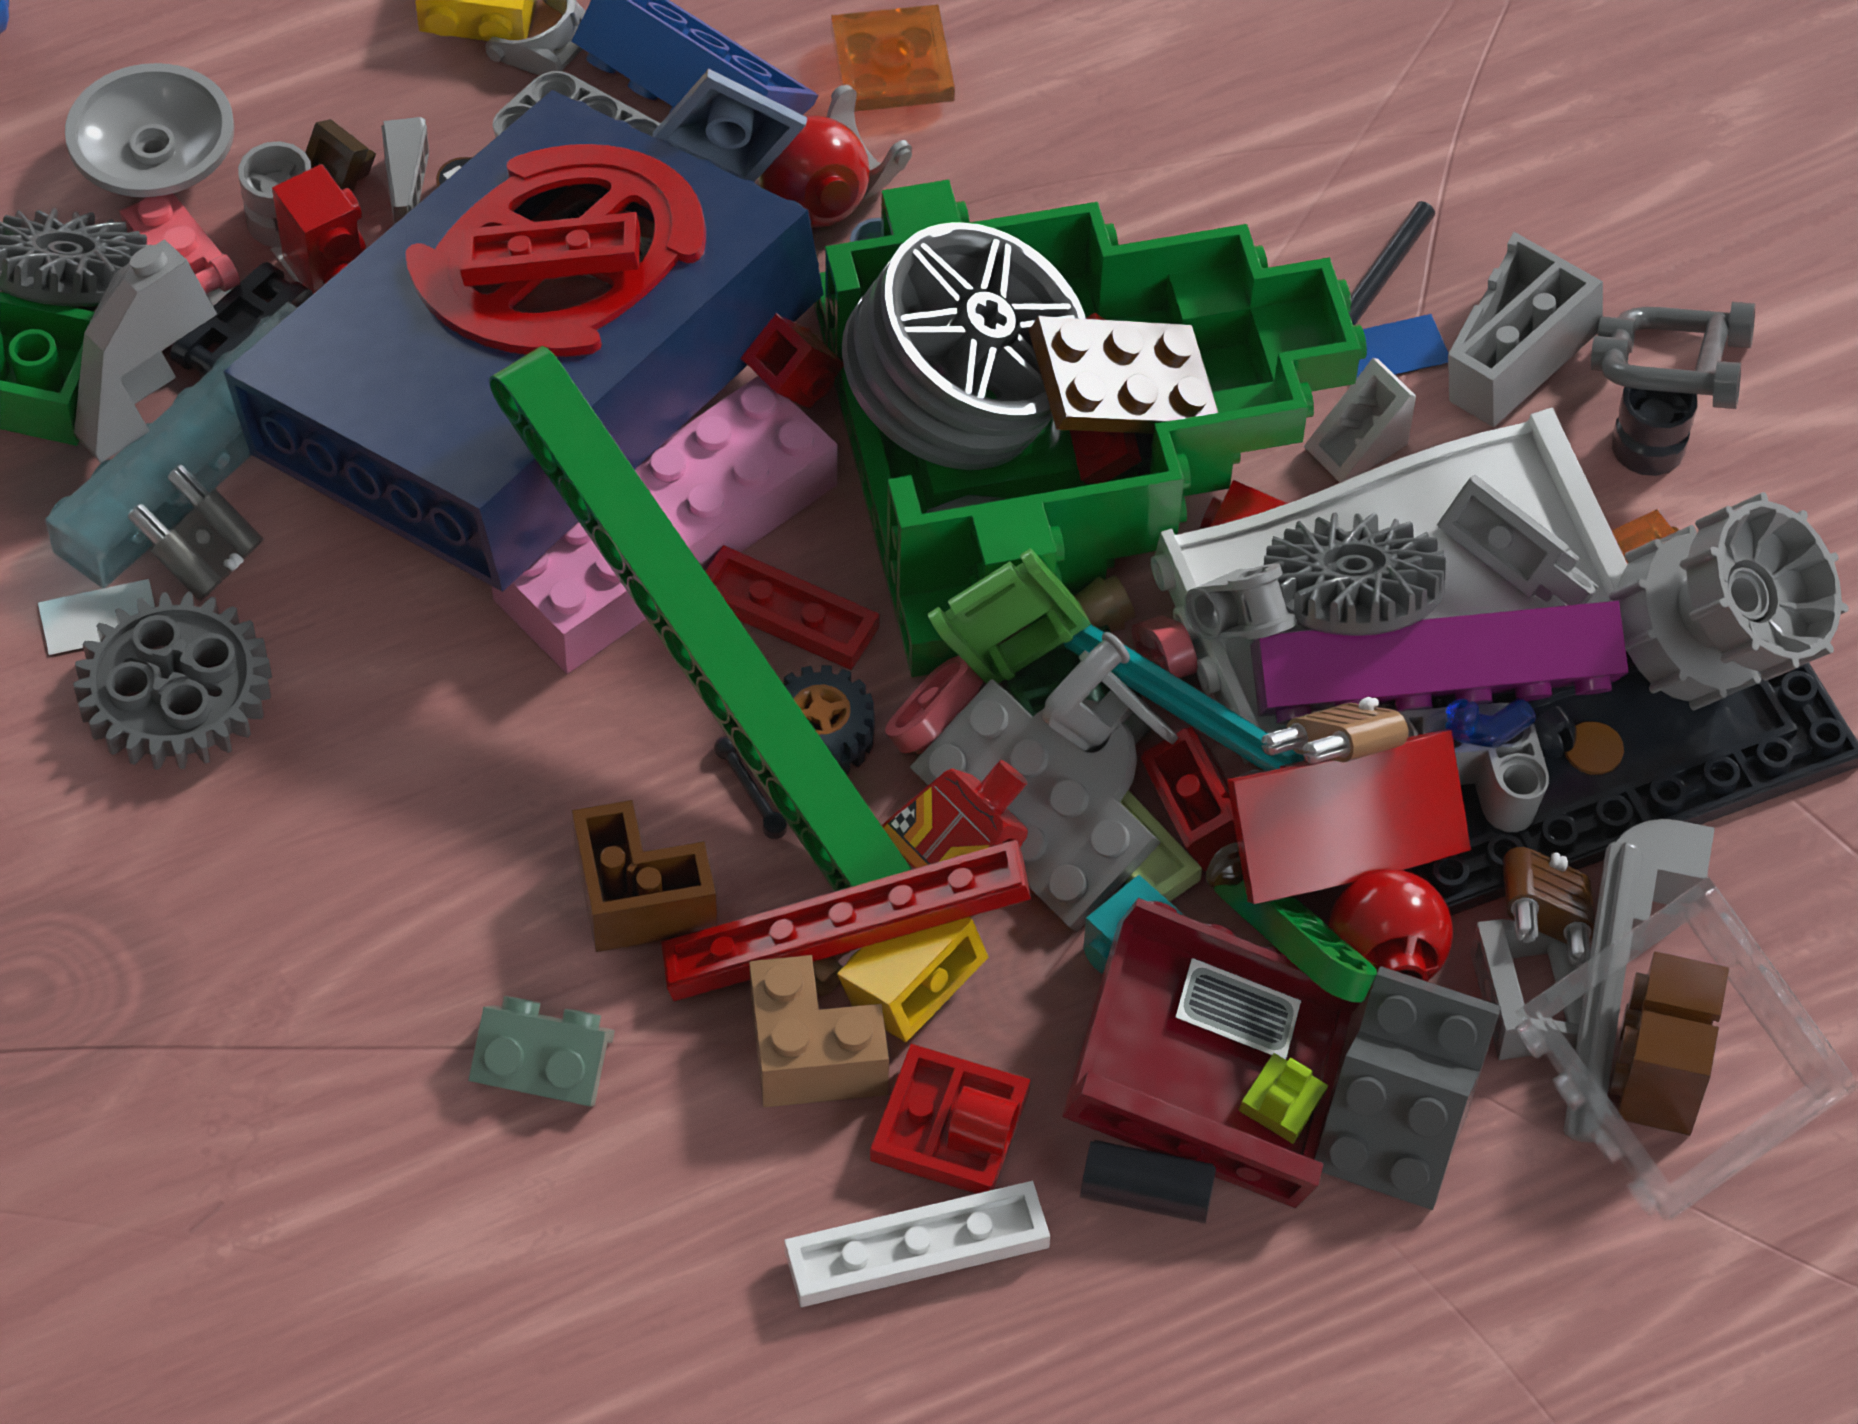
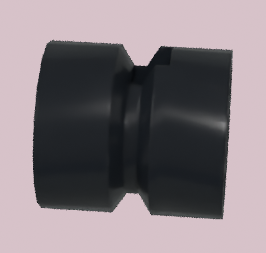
M1624 387L1619 406V417L1616 419L1612 435V450L1617 460L1630 471L1650 476L1669 473L1679 466L1686 453L1690 430L1698 407L1697 394Z

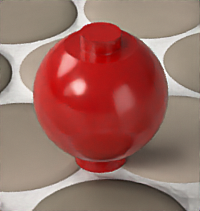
M805 116L807 117L806 126L761 174L759 184L761 188L786 200H793L807 209L811 220V228L827 227L848 217L861 203L869 183V160L862 142L846 125L829 117Z
M1394 869L1378 870L1369 873L1348 885L1337 898L1328 924L1342 940L1369 961L1377 972L1380 967H1384L1429 982L1444 965L1453 939L1451 915L1440 893L1423 878L1410 872Z

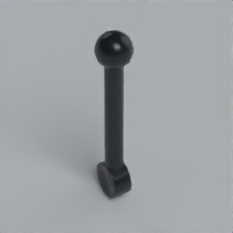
M727 736L720 737L714 744L715 754L719 758L727 760L763 817L764 834L771 839L783 837L787 832L786 820L780 813L772 811L736 754L737 750Z

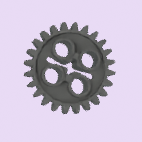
M167 592L161 594L159 607L151 608L143 598L137 599V614L131 616L120 608L115 610L118 622L115 628L103 623L96 625L100 642L84 641L82 644L86 659L75 662L78 681L73 684L77 702H79L78 706L82 721L89 722L94 740L106 739L110 754L114 755L126 747L129 762L133 765L139 762L145 754H150L154 769L156 770L161 768L166 756H174L179 769H185L188 754L196 753L205 764L209 763V747L217 745L221 750L227 753L231 752L232 746L229 735L234 733L248 738L251 733L247 718L263 719L264 712L261 701L271 698L268 679L272 678L265 642L263 638H256L254 624L251 620L239 623L237 608L234 606L219 614L216 598L211 596L201 608L195 607L192 592L185 594L180 605H172ZM158 646H166V647H164V648H162V649H157V650H154V649H153V648L158 647ZM212 664H221L217 667L206 668L207 666ZM141 692L136 696H126L129 693ZM184 711H195L192 714L179 715Z

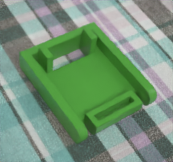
M1031 548L1020 554L1022 564L1015 567L1009 561L948 600L951 609L945 613L939 607L928 613V617L940 637L986 684L991 679L997 683L1005 679L1010 680L1015 676L1014 673L1063 642H1070L1073 640L1074 635L1091 625L1079 601ZM1045 613L1047 614L1045 617L1041 618L1040 620H1038V621L1035 622L1034 624H1032V625H1030L1029 627H1027L1026 629L1022 630L1021 632H1019V633L1016 634L1015 636L1011 637L1010 639H1008V640L1005 641L1004 643H1002V644H1000V645L998 644L999 642H1001V641H1003L1004 639H1006L1007 637L1011 636L1012 634H1014V633L1017 632L1018 630L1022 629L1023 627H1025V626L1028 625L1029 623L1033 622L1034 620H1036V619L1039 618L1040 616L1044 615Z

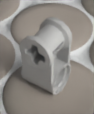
M1268 564L1250 569H1237L1189 590L1184 599V610L1189 625L1196 634L1208 640L1244 637L1248 640L1259 639L1294 627L1297 624L1295 614L1287 612L1278 578L1282 575L1280 565Z

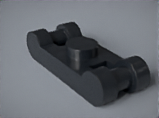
M264 262L240 282V285L234 287L213 306L217 315L174 343L170 357L184 369L194 368L199 371L200 379L216 390L222 389L227 384L223 371L311 297L313 292L298 281L288 282L284 279V272L270 262ZM271 297L273 298L270 302H266L265 300H263L270 299ZM214 341L221 344L213 353L207 350Z

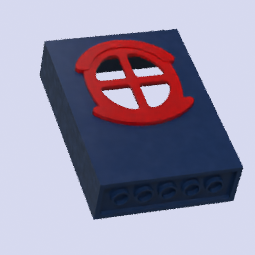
M551 90L223 371L249 453L503 592L579 521L500 409L490 390L489 377L541 346L548 348L560 361L635 470L747 366L740 358L776 313L795 322L824 295L809 212L799 203L773 194L759 187L751 180L741 179L716 167L708 160H701L675 148L665 140H658L631 127L623 120L611 118L590 108L582 101L573 100ZM571 185H576L601 197L599 201L579 218L619 214L626 209L630 212H637L638 216L655 223L652 244L644 259L639 263V269L590 274L613 287L601 296L571 308L544 313H522L512 309L545 279L506 282L490 294H482L472 288V286L464 287L459 270L462 229L531 223L535 216Z

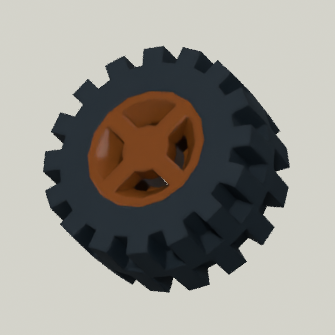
M822 665L821 672H813L812 666L802 667L800 677H796L793 672L784 677V686L813 726V722L820 725V730L814 729L845 774L850 773L851 763L859 767L865 761V752L870 753L872 749L875 730L874 701L871 693L866 694V685L860 679L852 683L851 672L845 669H841L838 675L833 674L832 666Z

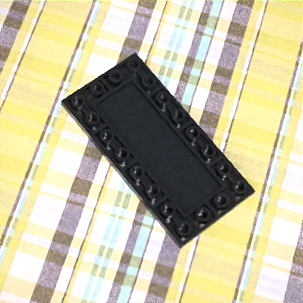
M1626 650L1628 673L1617 681L1611 682V691L1592 695H1575L1574 686L1551 688V697L1531 701H1516L1515 692L1492 694L1493 702L1488 703L1516 705L1528 713L1532 721L1550 708L1560 705L1573 720L1574 725L1583 722H1600L1610 726L1619 734L1624 746L1621 763L1613 771L1602 775H1590L1581 772L1569 763L1564 751L1563 755L1559 758L1544 757L1549 774L1548 787L1532 824L1525 830L1518 832H1506L1494 827L1487 821L1482 811L1475 784L1461 785L1471 850L1404 869V871L1413 873L1429 882L1440 893L1452 916L1505 896L1502 859L1511 849L1526 847L1551 858L1553 853H1559L1560 857H1567V866L1578 870L1603 861L1608 845L1616 842L1627 830L1640 823L1658 819H1671L1702 825L1858 768V740L1810 663L1801 665L1794 670L1767 681L1762 679L1761 672L1758 671L1757 673L1761 678L1760 683L1699 709L1692 710L1688 701L1673 698L1662 691L1654 694L1651 693L1649 690L1651 683L1639 671ZM1455 698L1432 700L1433 708L1456 707Z

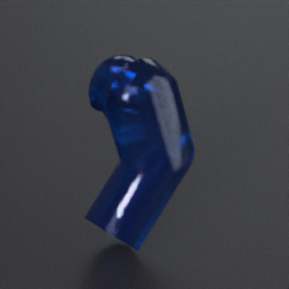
M1520 698L1512 701L1492 716L1479 714L1478 705L1473 701L1469 703L1467 699L1453 701L1445 712L1448 720L1445 727L1452 730V736L1455 741L1491 749L1501 747L1533 725L1536 720L1532 707L1527 701Z

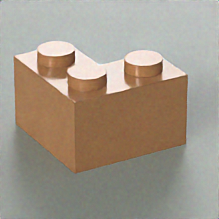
M812 955L749 961L751 1006L763 1108L888 1095L889 1056L882 1004L819 1010Z

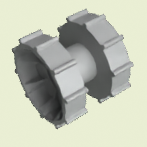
M1762 492L1736 505L1726 506L1696 520L1695 525L1699 530L1698 533H1696V528L1690 525L1660 540L1655 539L1625 553V558L1629 563L1620 577L1618 589L1610 592L1609 598L1612 601H1619L1625 650H1627L1639 671L1651 683L1649 687L1651 693L1654 694L1662 691L1673 698L1688 701L1690 708L1696 710L1760 683L1761 678L1757 673L1758 671L1761 672L1762 679L1767 681L1833 653L1834 648L1830 642L1838 628L1840 615L1848 612L1849 608L1847 604L1842 602L1840 581L1834 563L1838 561L1839 557L1835 552L1830 554L1820 535L1806 521L1808 514L1805 510L1796 513L1784 505L1768 501L1767 494Z

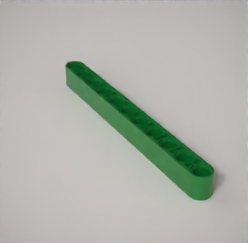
M541 346L489 377L490 390L502 412L835 892L911 870L902 854L556 356L548 348Z

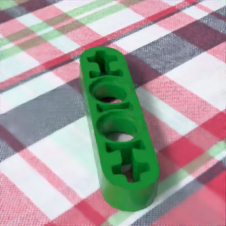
M1244 880L1236 886L1219 885L1213 888L1218 896L1322 989L1347 1001L1361 1003L1365 1000L1377 974L1375 967L1352 946L1342 940L1295 896L1253 904L1247 902Z

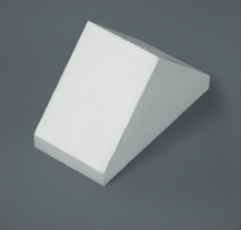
M1372 358L1357 377L1356 384L1350 386L1304 447L1340 483L1358 476L1408 444L1416 395L1379 359Z

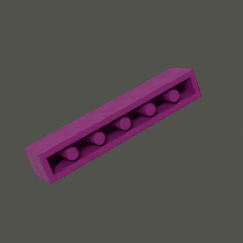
M1619 601L1422 619L1406 628L1375 635H1336L1315 630L1278 633L1255 639L1250 645L1258 716L1275 715L1276 724L1286 725L1293 718L1311 714L1312 711H1321L1345 703L1359 704L1366 697L1376 698L1379 705L1395 703L1396 711L1431 709L1433 708L1432 700L1455 698L1456 706L1488 704L1493 702L1492 694L1515 692L1516 701L1539 700L1551 697V688L1574 686L1575 695L1599 694L1611 691V682L1617 681L1628 673Z

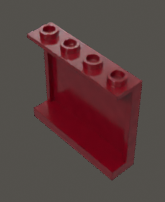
M1137 898L1118 922L1062 1117L1147 1151L1214 1164L1216 1167V1178L1296 1209L1319 1185L1324 1164L1314 1159L1351 1014L1360 1003L1341 999L1325 991L1277 948L1258 946L1235 937L1232 931L1223 926L1203 924L1180 915L1168 904ZM1192 958L1301 1000L1286 1060L1288 1061L1291 1057L1313 1071L1312 1076L1327 1084L1328 1088L1293 1144L1239 1111L1243 1099L1272 1055L1176 1018Z

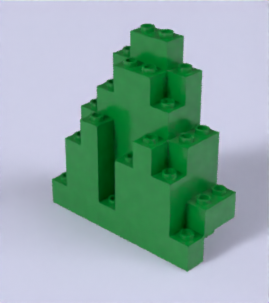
M949 179L882 190L881 237L825 246V272H820L824 295L814 303V310L823 343L842 361L843 332L851 312L900 246L917 232L931 226L945 223H971L1009 234L1041 254L1069 284L1082 307L1085 318L1096 313L1105 320L1192 325L1218 413L1155 423L1150 474L1143 471L1138 465H1135L1108 482L1088 485L1081 481L1070 430H1056L1053 417L1023 453L997 467L982 470L953 469L915 456L892 441L867 416L852 392L843 367L835 377L834 386L911 678L929 675L942 663L959 656L937 633L928 617V613L937 607L945 613L951 609L948 600L1009 561L1015 567L1022 564L1020 554L1031 548L1074 596L1098 576L1105 580L1107 569L1114 568L1115 558L1155 552L1162 531L1172 529L1174 534L1178 535L1179 523L1187 521L1184 496L1229 489L1233 464L1240 463L1241 453L1303 442L1306 418L1313 417L1314 415L1312 392L1356 384L1359 360L1365 359L1367 356V345L1363 328L1360 324L1353 325L1349 314L1351 311V296L1348 284L1345 279H1337L1330 257L1268 267L1264 247L1262 245H1254L1248 224L1119 245L1115 226L1113 223L1105 224L1098 201L970 222L965 201L956 202ZM989 389L984 394L987 398L997 399L996 395ZM965 495L1006 498V500L927 513V510ZM1045 613L1044 615L1040 616L1039 618H1037L1029 624L1037 622L1041 618L1045 617L1047 614Z

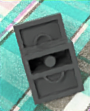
M1380 967L1374 980L1360 1030L1346 1054L1314 1159L1324 1164L1322 1173L1433 1210L1438 1200L1454 1145L1466 1121L1501 1006Z

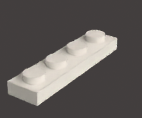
M1029 1181L785 1239L784 1246L800 1307H805L1047 1249L1050 1247V1233L1034 1183Z

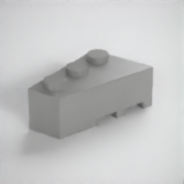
M1513 232L1507 243V253L1498 269H1493L1488 279L1486 293L1480 304L1474 305L1448 354L1449 401L1490 426L1495 427L1598 334L1600 317L1603 316V281L1518 233Z

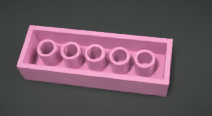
M757 376L676 431L641 463L635 471L706 572L723 545L739 552L744 551L837 486V443L790 399L777 394ZM579 522L503 592L492 587L493 600L566 674L576 669L646 619Z

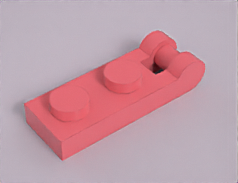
M174 193L146 197L142 201L119 211L122 222L124 221L127 224L128 233L139 231L140 234H146L147 245H156L165 239L186 258L206 294L218 288L226 292L240 285V278L232 260L227 254H222Z

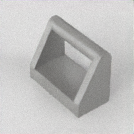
M1499 919L1477 922L1470 954L1482 1000L1501 1006L1492 1035L1498 1060L1576 1050L1584 991L1576 963L1572 965L1569 961L1568 945L1541 932H1538V937H1535L1533 942L1524 943L1523 939L1519 941L1516 936L1515 921ZM1548 954L1566 1022L1527 1015L1512 958Z

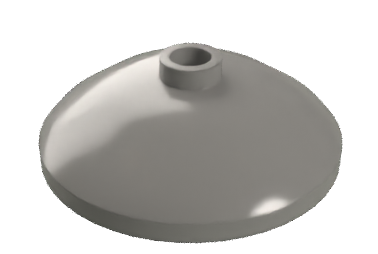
M150 63L116 70L87 87L75 100L68 113L65 124V139L68 153L74 166L87 180L96 186L125 196L156 197L187 189L213 173L230 151L235 125L232 108L226 95L212 80L186 67Z

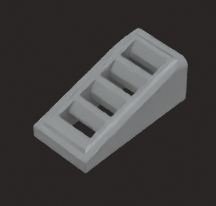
M422 117L383 121L384 125H381L394 225L416 207L420 201L429 158L426 120Z

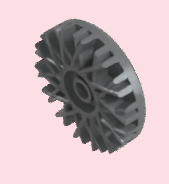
M53 208L49 215L37 210L34 221L28 220L18 210L15 217L5 215L3 222L0 221V291L20 299L42 304L73 308L98 306L114 274L127 265L136 252L151 245H147L146 234H140L139 231L127 233V224L124 221L114 222L113 219H109L106 223L95 224V214L93 212L81 216L78 212H74L72 220L63 224L58 220L56 208Z
M1332 513L1330 522L1317 517L1314 533H1311L1301 521H1298L1295 529H1285L1283 539L1273 536L1272 545L1267 546L1266 556L1264 555V565L1279 564L1281 567L1282 575L1278 578L1287 612L1295 614L1298 625L1319 632L1361 636L1403 629L1427 617L1440 604L1445 593L1446 557H1444V550L1438 551L1437 538L1429 537L1428 532H1424L1414 538L1413 523L1409 521L1399 524L1398 519H1394L1389 528L1379 531L1376 513H1372L1364 520L1360 514H1355L1353 530L1347 532L1339 527L1337 513Z

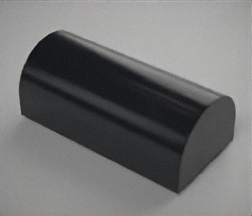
M1094 1140L1090 1141L1080 1198L1206 1224L1214 1189L1216 1167L1210 1163Z

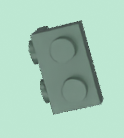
M509 996L503 997L502 1006L483 1007L468 1081L586 1106L595 1105L607 1043H613L615 1033L613 1029L599 1027L601 1015L573 1009H564L562 1019L540 1015L541 1003Z

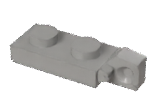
M1477 475L1467 480L1437 523L1438 528L1529 598L1536 595L1545 602H1548L1555 595L1567 605L1587 604L1599 587L1583 572L1574 567L1580 558L1573 551L1569 550L1570 546Z

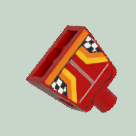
M999 760L981 782L971 774L951 768L943 772L881 826L904 859L914 869L1017 840L1021 848L1028 836V829L1007 808L1027 786L1028 782L1015 768L1003 760Z

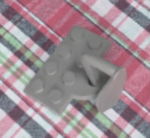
M1110 632L1103 633L1102 641L1090 653L1084 651L1079 656L1081 662L1048 696L1045 708L1035 716L1026 711L999 683L991 679L910 766L927 785L951 768L971 774L980 782L999 760H1003L1015 768L1027 780L1028 784L1007 809L1028 829V836L1020 848L1028 886L1076 932L1085 924L1086 917L1105 903L1161 843L1120 803L1134 780L1138 760L1135 745L1151 728L1172 745L1179 738L1146 702L1111 672L1120 662H1129L1130 656L1121 641ZM1101 681L1111 689L1099 703L1092 700H1084Z

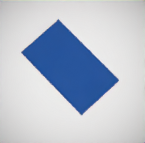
M1432 314L1363 329L1366 338L1367 356L1365 359L1359 360L1357 377L1372 358L1379 359L1394 375L1448 363L1449 353Z

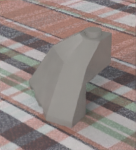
M165 239L156 245L144 247L136 252L130 262L114 274L84 333L74 433L78 440L100 463L149 432L135 404L176 378L161 351L217 315L187 259Z

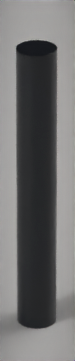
M1424 201L1416 203L1350 294L1351 311L1349 314L1353 325L1359 322L1434 218L1435 210L1429 203Z

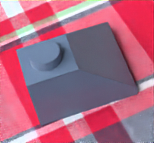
M708 69L657 127L652 137L658 140H665L675 148L701 160H708L716 167L741 179L755 182L806 126L807 117Z

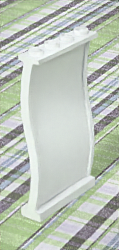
M1553 408L1533 413L1528 421L1521 424L1481 432L1408 455L1297 501L1256 515L1175 535L1172 529L1162 531L1155 556L1151 557L1152 573L1161 591L1168 590L1176 607L1173 609L1174 620L1181 622L1190 635L1198 657L1197 676L1206 694L1213 693L1218 703L1267 733L1286 729L1288 724H1276L1275 715L1258 716L1250 645L1255 639L1248 640L1244 637L1203 639L1189 625L1184 610V599L1189 590L1232 571L1263 566L1266 548L1272 545L1273 536L1283 539L1285 529H1295L1298 521H1301L1311 533H1314L1317 517L1330 522L1332 513H1337L1339 527L1347 532L1353 530L1355 514H1360L1364 520L1372 513H1376L1379 531L1389 528L1392 521L1398 519L1399 524L1409 521L1413 523L1414 538L1424 532H1428L1429 537H1436L1438 551L1444 550V557H1446L1445 593L1436 609L1424 619L1567 606L1555 595L1548 602H1545L1536 595L1529 598L1438 528L1437 523L1467 480L1474 475H1477L1570 546L1569 550L1573 551L1580 558L1574 567L1578 568L1599 586L1587 604L1612 601L1609 598V593L1618 589L1620 577L1628 564ZM1296 624L1294 627L1280 633L1309 631L1312 629ZM1395 703L1377 706L1396 711ZM1241 757L1244 764L1249 763L1248 760Z

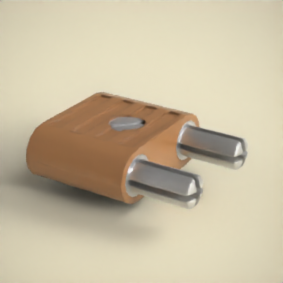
M1366 697L1359 704L1345 703L1293 718L1288 722L1286 729L1264 735L1261 742L1267 743L1262 745V749L1267 755H1275L1293 749L1296 753L1304 755L1309 763L1315 764L1325 760L1343 763L1402 746L1408 738V726L1404 717L1399 712L1377 707L1379 702L1376 698Z

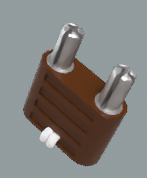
M1516 847L1509 850L1502 859L1506 911L1509 917L1515 921L1517 939L1519 941L1523 939L1524 943L1533 942L1535 937H1538V932H1541L1568 945L1569 961L1572 965L1575 963L1576 967L1587 965L1590 959V942L1593 939L1595 925L1591 881L1588 876L1567 866V857H1560L1559 853H1553L1551 858L1526 847Z

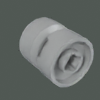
M281 141L263 143L246 153L238 166L247 229L254 239L266 246L281 247L272 187L311 169V162L306 153L294 144Z

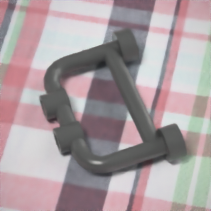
M1732 301L1730 313L1667 307H1638L1624 311L1618 317L1601 316L1598 336H1594L1592 344L1591 370L1603 371L1604 376L1611 382L1626 388L1713 396V408L1737 409L1741 381V363L1721 360L1727 335L1728 347L1751 349L1756 304ZM1658 329L1704 333L1695 371L1628 364L1629 353L1633 352L1635 331Z

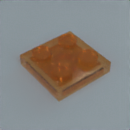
M939 4L831 15V32L841 85H849L857 92L854 112L955 101V84Z

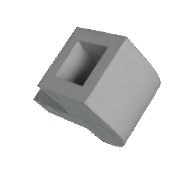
M1658 819L1646 821L1630 828L1616 841L1634 844L1643 854L1629 950L1641 951L1650 920L1652 901L1693 910L1698 909L1707 880L1715 828L1678 820Z

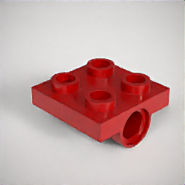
M911 1043L872 1143L870 1161L975 1194L994 1190L1029 1095L1031 1079Z

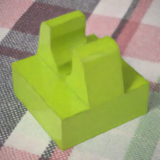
M1273 1053L1243 1099L1239 1111L1293 1144L1324 1097L1328 1085L1312 1076L1313 1071L1291 1057L1287 1061L1278 1054Z

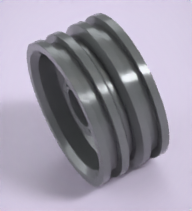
M939 224L921 230L906 240L851 312L846 322L842 340L844 370L852 392L867 416L886 436L900 447L915 456L944 467L962 470L993 468L1003 465L1023 453L1053 417L1028 329L1038 316L1086 318L1076 295L1063 276L1050 262L1027 244L1002 231L978 224ZM989 389L996 395L997 399L987 398L984 394Z

